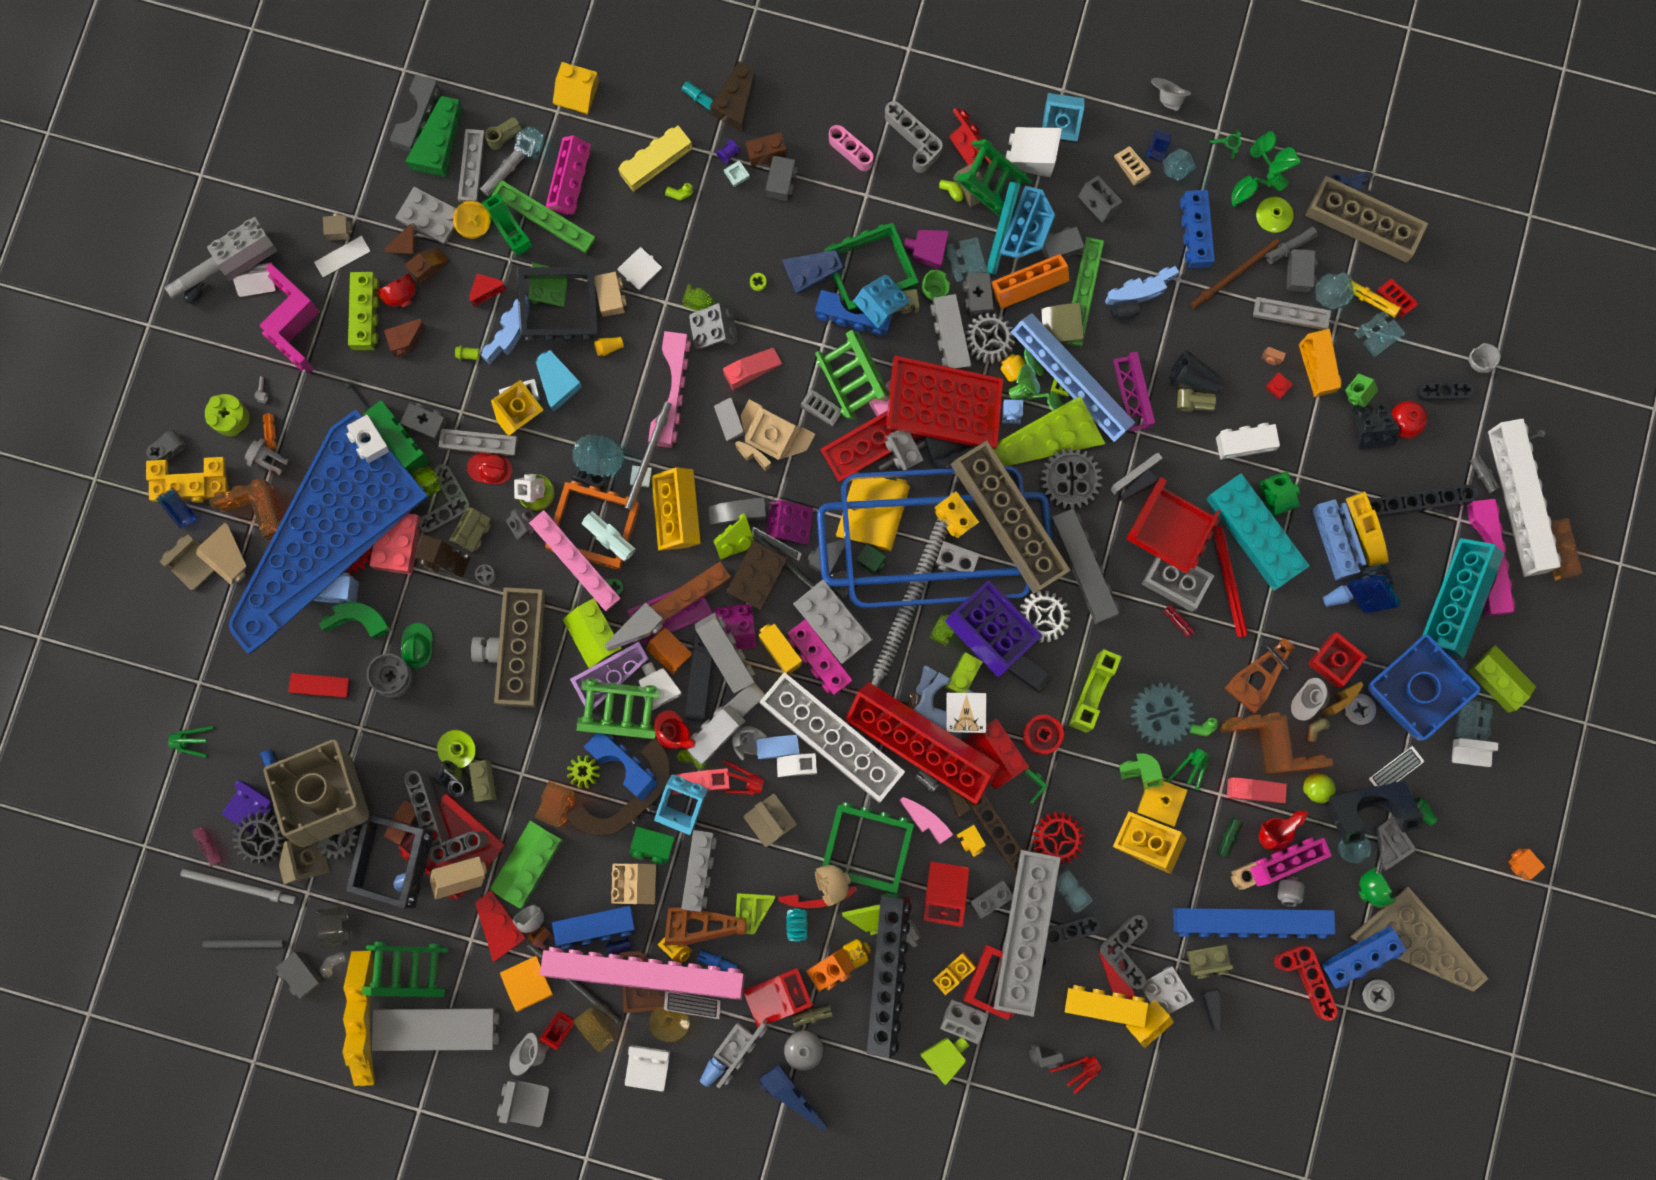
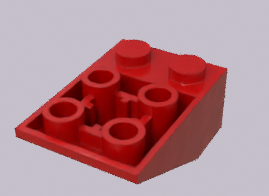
M930 862L922 916L923 921L963 927L969 867Z
M798 967L743 990L757 1028L764 1019L768 1020L767 1024L813 1006Z

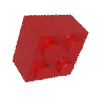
M1335 632L1328 637L1308 662V665L1338 689L1348 682L1367 656L1339 633Z

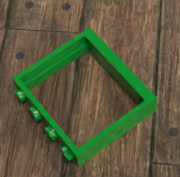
M893 223L881 224L872 231L865 230L859 236L847 237L843 242L838 244L832 243L831 246L824 249V252L837 250L841 255L889 236L908 278L896 283L901 291L918 288L919 282ZM839 273L832 275L846 310L850 313L861 311L854 303V300L850 301Z
M843 802L842 805H838L822 866L829 865L842 812L905 828L906 833L893 884L847 873L850 881L853 883L897 894L914 824L910 823V819L899 817V820L892 819L891 814L880 812V815L872 814V809L861 807V810L853 809L854 805Z

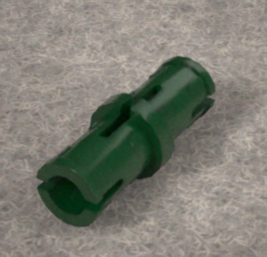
M1231 818L1226 833H1223V840L1217 852L1218 855L1229 859L1232 848L1238 841L1237 837L1243 825L1242 821Z

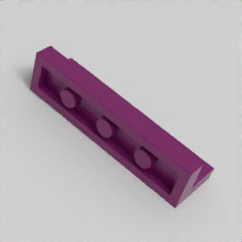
M1138 351L1131 352L1127 357L1113 359L1124 410L1131 418L1136 414L1143 421V425H1132L1129 428L1130 432L1152 428L1155 420ZM1128 362L1130 369L1127 374L1120 370L1118 363ZM1126 378L1134 384L1132 391L1124 388L1123 383ZM1130 396L1138 400L1139 405L1136 409L1128 405Z

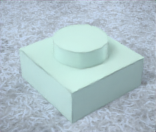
M740 160L724 169L725 175L734 187L750 178Z

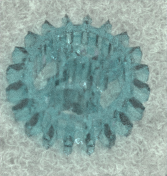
M595 433L593 436L587 434L586 437L581 436L580 440L576 441L572 451L573 462L576 463V467H580V471H587V474H594V477L596 475L610 477L611 474H616L617 471H620L624 461V449L621 448V444L616 443V440H610L609 436H597Z

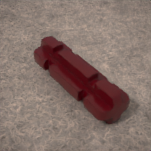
M1168 605L1163 610L1166 616L1171 617L1170 620L1179 630H1183L1182 633L1187 638L1195 633V629L1188 625V622L1179 612L1175 611L1176 609L1173 605Z

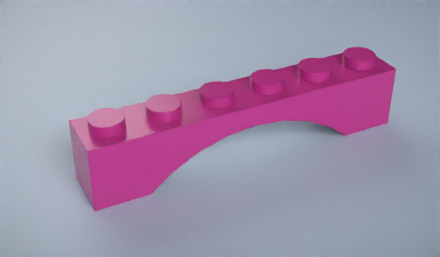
M1496 499L1469 503L1467 505L1469 523L1478 531L1485 543L1496 544L1504 553L1506 545L1502 541L1503 527L1499 523L1498 515L1500 508L1496 504ZM1505 553L1484 605L1485 617L1514 612L1515 600L1511 595L1512 581L1508 577L1509 563L1505 559Z

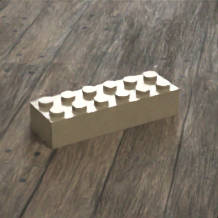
M1327 176L1320 183L1305 216L1406 263L1414 255L1428 225L1427 222Z
M505 587L503 589L494 698L496 705L537 707L545 592L543 590Z

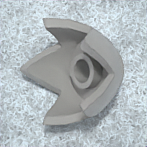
M741 727L732 735L733 748L736 754L744 760V753L757 755L756 740L767 736L755 727Z

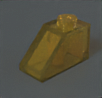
M592 1007L573 1020L582 1035L598 1052L615 1040Z

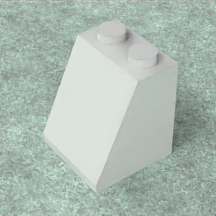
M1016 127L1015 133L1010 134L1009 145H1012L1011 151L1007 150L1006 158L1018 169L1026 173L1051 177L1062 129Z

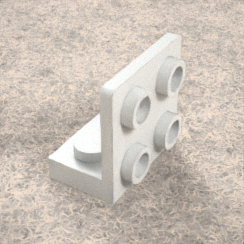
M636 1045L629 1046L625 1085L664 1091L670 1051Z

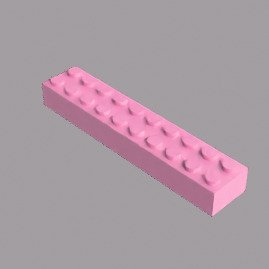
M549 947V951L543 950L540 975L544 977L742 1000L745 975L741 973L740 969L728 968V972H725L716 966H708V969H701L702 966L698 964H688V967H682L680 962L668 961V965L662 964L661 960L648 959V962H642V959L638 957H629L628 960H622L623 957L609 954L608 958H605L601 953L589 952V955H583L584 952L578 950H569V953H564V950Z

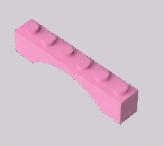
M664 331L662 352L670 366L672 375V386L667 402L671 403L672 406L667 416L668 422L663 427L656 446L672 448L673 443L677 441L678 432L675 431L676 424L679 425L680 413L677 412L678 406H682L683 395H680L681 388L685 387L686 379L683 377V371L687 370L688 359L685 357L686 352H690L691 341L688 340L687 334ZM656 418L650 425L649 442L656 426Z
M542 511L529 522L606 612L621 600L618 594L545 511Z

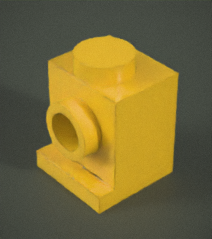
M974 825L956 835L957 838L961 837L963 839L960 842L966 852L970 851L973 857L982 853V847L986 846Z

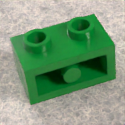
M636 827L629 854L640 860H644V858L650 859L654 864H667L674 837Z

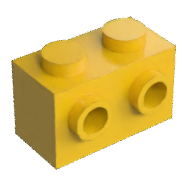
M954 492L935 507L937 517L941 521H945L947 530L956 538H959L979 523L957 492Z

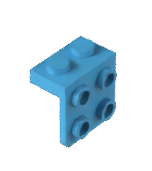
M883 275L863 287L854 299V303L877 328L882 327L891 314L910 302L909 298L888 275Z

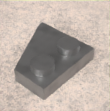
M1391 817L1376 827L1381 863L1384 871L1417 850L1406 833H1402L1395 817Z

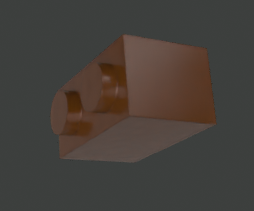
M781 132L746 141V151L751 167L772 162L773 156L787 157L786 146Z

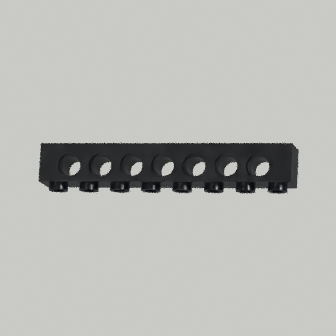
M887 893L881 896L867 1054L888 1059L896 1055L899 1050L897 1038L901 1029L899 1016L903 1009L901 994L905 988L903 974L906 971V962L904 961L905 954L908 951L906 939L910 930L908 916L912 910L909 896ZM893 912L898 914V921L894 919ZM891 932L896 934V941L891 937ZM890 952H892L895 955V960H892L890 958ZM888 971L892 973L893 980L888 977ZM886 991L891 994V1000L887 998ZM884 1011L888 1012L889 1019L884 1016ZM882 1031L887 1033L888 1039L883 1037Z

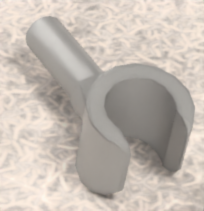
M261 376L258 391L255 392V398L258 402L265 404L268 400V393L263 392L265 377Z

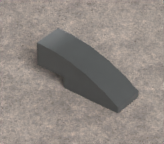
M764 497L708 506L709 525L734 524L743 513L747 521L766 519Z

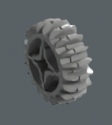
M986 313L984 318L980 314L978 320L973 319L972 324H968V331H965V336H967L965 339L968 344L967 349H973L970 355L974 356L977 354V361L982 357L984 358L983 363L990 359L991 364H993L995 358L1000 362L1002 357L1007 358V352H1012L1011 346L1015 344V341L1012 339L1015 336L1011 331L1014 328L1007 327L1010 323L1009 321L1002 322L1003 316L997 319V314L994 313L993 317L990 318L989 313ZM984 326H993V327H992L991 329H989V330H986V329H984V328L980 329L981 327H984ZM998 329L1003 333L1005 342L1001 341V338L997 335ZM994 332L993 339L988 341V343L986 344L987 338H989ZM975 334L978 335V338L982 340V347H979V345L977 344L975 340ZM990 347L1000 348L995 351H987Z

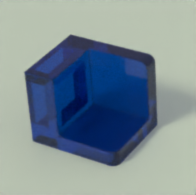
M1155 130L1145 157L1163 162L1173 135Z

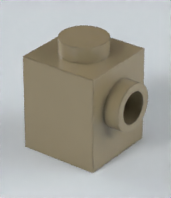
M336 213L332 216L323 217L324 236L328 241L351 239L350 233H353V225L346 215Z

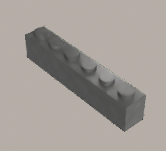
M1074 509L1052 517L1051 524L1096 625L1116 617L1119 614L1120 607L1110 594L1112 593L1110 584L1105 582L1103 578L1105 575L1101 565L1097 564L1095 549L1093 547L1090 548L1088 543L1089 535L1086 530L1082 529L1080 524L1082 523L1081 517L1078 512L1075 513Z

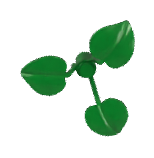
M1272 131L1259 137L1250 149V154L1253 158L1263 155L1270 166L1269 173L1267 174L1268 181L1257 177L1253 179L1251 176L1241 179L1232 192L1231 201L1234 207L1249 199L1257 191L1258 182L1266 184L1268 187L1272 185L1277 191L1283 190L1288 185L1289 180L1281 172L1302 163L1296 150L1292 147L1281 150L1275 156V161L1271 162L1266 152L1271 151L1277 142L1276 135Z

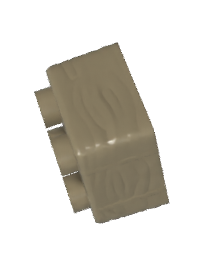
M336 740L327 741L264 768L265 779L272 797L281 833L299 847L311 845L362 824L369 819V810L353 759Z

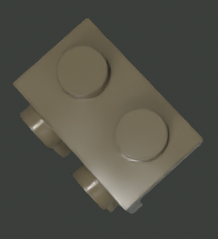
M187 535L181 537L172 550L166 551L159 562L164 567L170 569L189 589L195 590L214 570L196 555L197 548L201 544L192 536Z

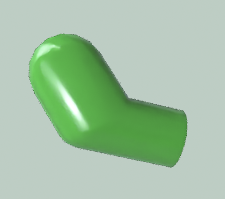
M1209 718L1201 726L1191 724L1189 733L1209 736L1217 729L1218 721L1215 718Z

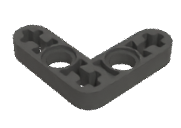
M438 465L434 470V476L449 502L420 519L419 528L426 534L434 533L459 519L467 507L471 508L464 491L447 465ZM440 471H448L446 476L451 481L446 482L442 476H439L441 474ZM450 485H456L458 488L457 492L453 495L447 492ZM459 502H462L463 504L466 503L464 505V510H461L460 508L456 509L457 507H459ZM452 506L454 509H456L455 512L457 514L454 515L453 511L449 507ZM444 510L450 513V517L447 520L440 519V513ZM433 516H436V519L440 522L438 525L436 522L431 523L430 529L423 527L426 525L425 521L432 522L435 520Z
M1142 915L1130 917L1100 948L1104 959L1125 984L1133 990L1142 989L1146 984V977L1124 950L1147 929V920ZM1140 920V922H1141V923L1139 924L1140 927L1134 928V929L1131 931L1129 928L1134 927L1135 924H1136L1135 921ZM1122 931L1128 934V941L1125 943L1119 937ZM1117 943L1119 946H1115L1112 949L1113 954H1108V947L1113 946ZM1122 959L1128 965L1125 971L1119 968V962ZM1133 977H1139V979H1138L1139 985H1138V984H1133V982H1134V978H1133Z

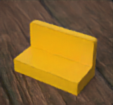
M1153 1000L1147 1008L1145 1027L1126 1024V1027L1139 1043L1146 1048L1170 1027L1174 1021L1159 1003Z

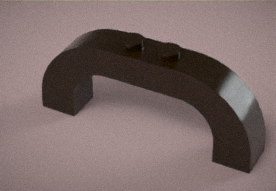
M653 739L641 750V753L652 766V773L656 776L653 780L658 783L643 801L635 796L615 815L605 819L596 818L580 803L566 815L567 819L576 828L585 833L595 836H609L624 830L630 824L634 826L641 820L640 815L645 811L649 813L656 807L655 802L663 795L671 775L669 757L656 739Z

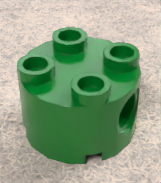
M1288 471L1260 481L1261 495H1265V506L1272 515H1278L1300 507L1297 498L1300 490L1296 483H1292Z

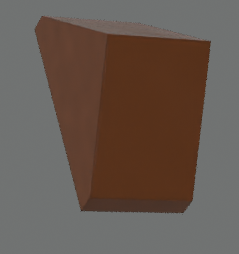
M409 224L384 249L385 252L417 253L416 224Z

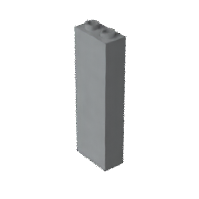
M496 1008L374 1009L372 1051L493 1050L499 1044V1033H496V1025H499V1012H496Z

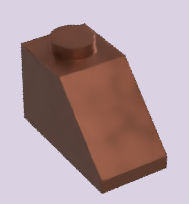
M421 319L384 330L390 350L394 356H405L408 352L413 351L425 329Z

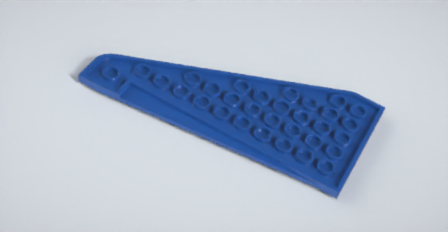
M356 409L333 425L328 431L230 618V632L248 655L269 641L409 512L428 498L426 493L389 449L388 453L370 463L365 458H360L356 451L359 447L355 442L351 443L346 435L349 432L347 425L362 418ZM364 437L361 442L368 443L371 438Z

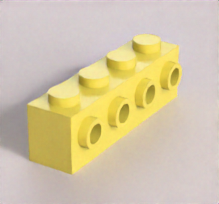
M678 125L675 128L672 127L660 139H654L646 149L639 150L635 157L625 160L618 168L620 176L634 192L691 151L692 142Z

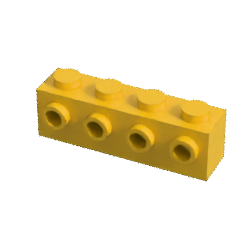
M1073 985V989L1068 988L1065 1006L1066 1013L1145 1027L1148 1003L1144 1002L1145 998L1133 996L1132 1000L1124 998L1125 994L1114 992L1112 996L1104 995L1105 991L1093 989V992H1087L1085 987Z

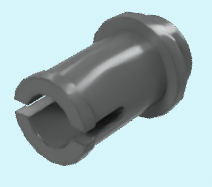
M921 769L919 771L920 774H917L915 778L925 785L928 791L934 792L940 783Z

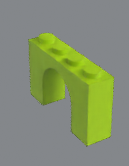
M1104 649L1096 655L1069 723L1070 727L1085 733L1093 730L1100 713L1097 709L1110 678L1116 673L1121 656Z

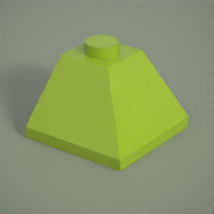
M880 904L842 912L844 918L865 932L870 931V935L878 934Z

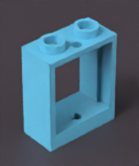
M672 774L665 786L654 821L691 835L708 788ZM672 789L698 800L693 816L666 806Z

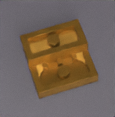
M1356 683L1336 693L1335 697L1338 702L1323 709L1324 716L1336 714L1348 706L1361 691L1363 683Z

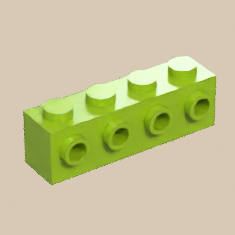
M350 272L348 346L352 350H375V344H378V334L375 332L376 326L379 324V318L376 314V308L379 307V298L376 296V293L379 290L380 283L373 272Z

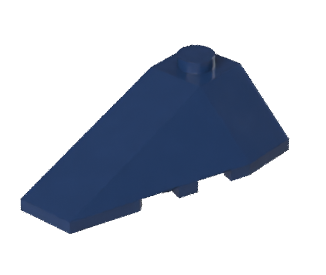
M780 1063L760 1077L762 1081L760 1086L766 1094L770 1092L772 1096L823 1131L828 1129V1126Z

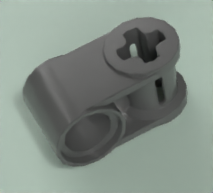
M169 430L147 448L146 454L152 461L161 460V458L168 461L176 454L182 452L186 444L175 430Z

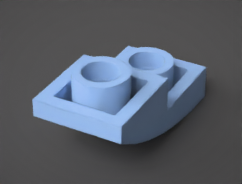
M797 735L756 740L758 759H771L799 754Z

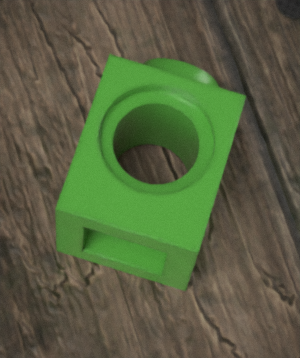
M1358 373L1345 391L1350 403L1366 407L1378 392V388L1373 379Z

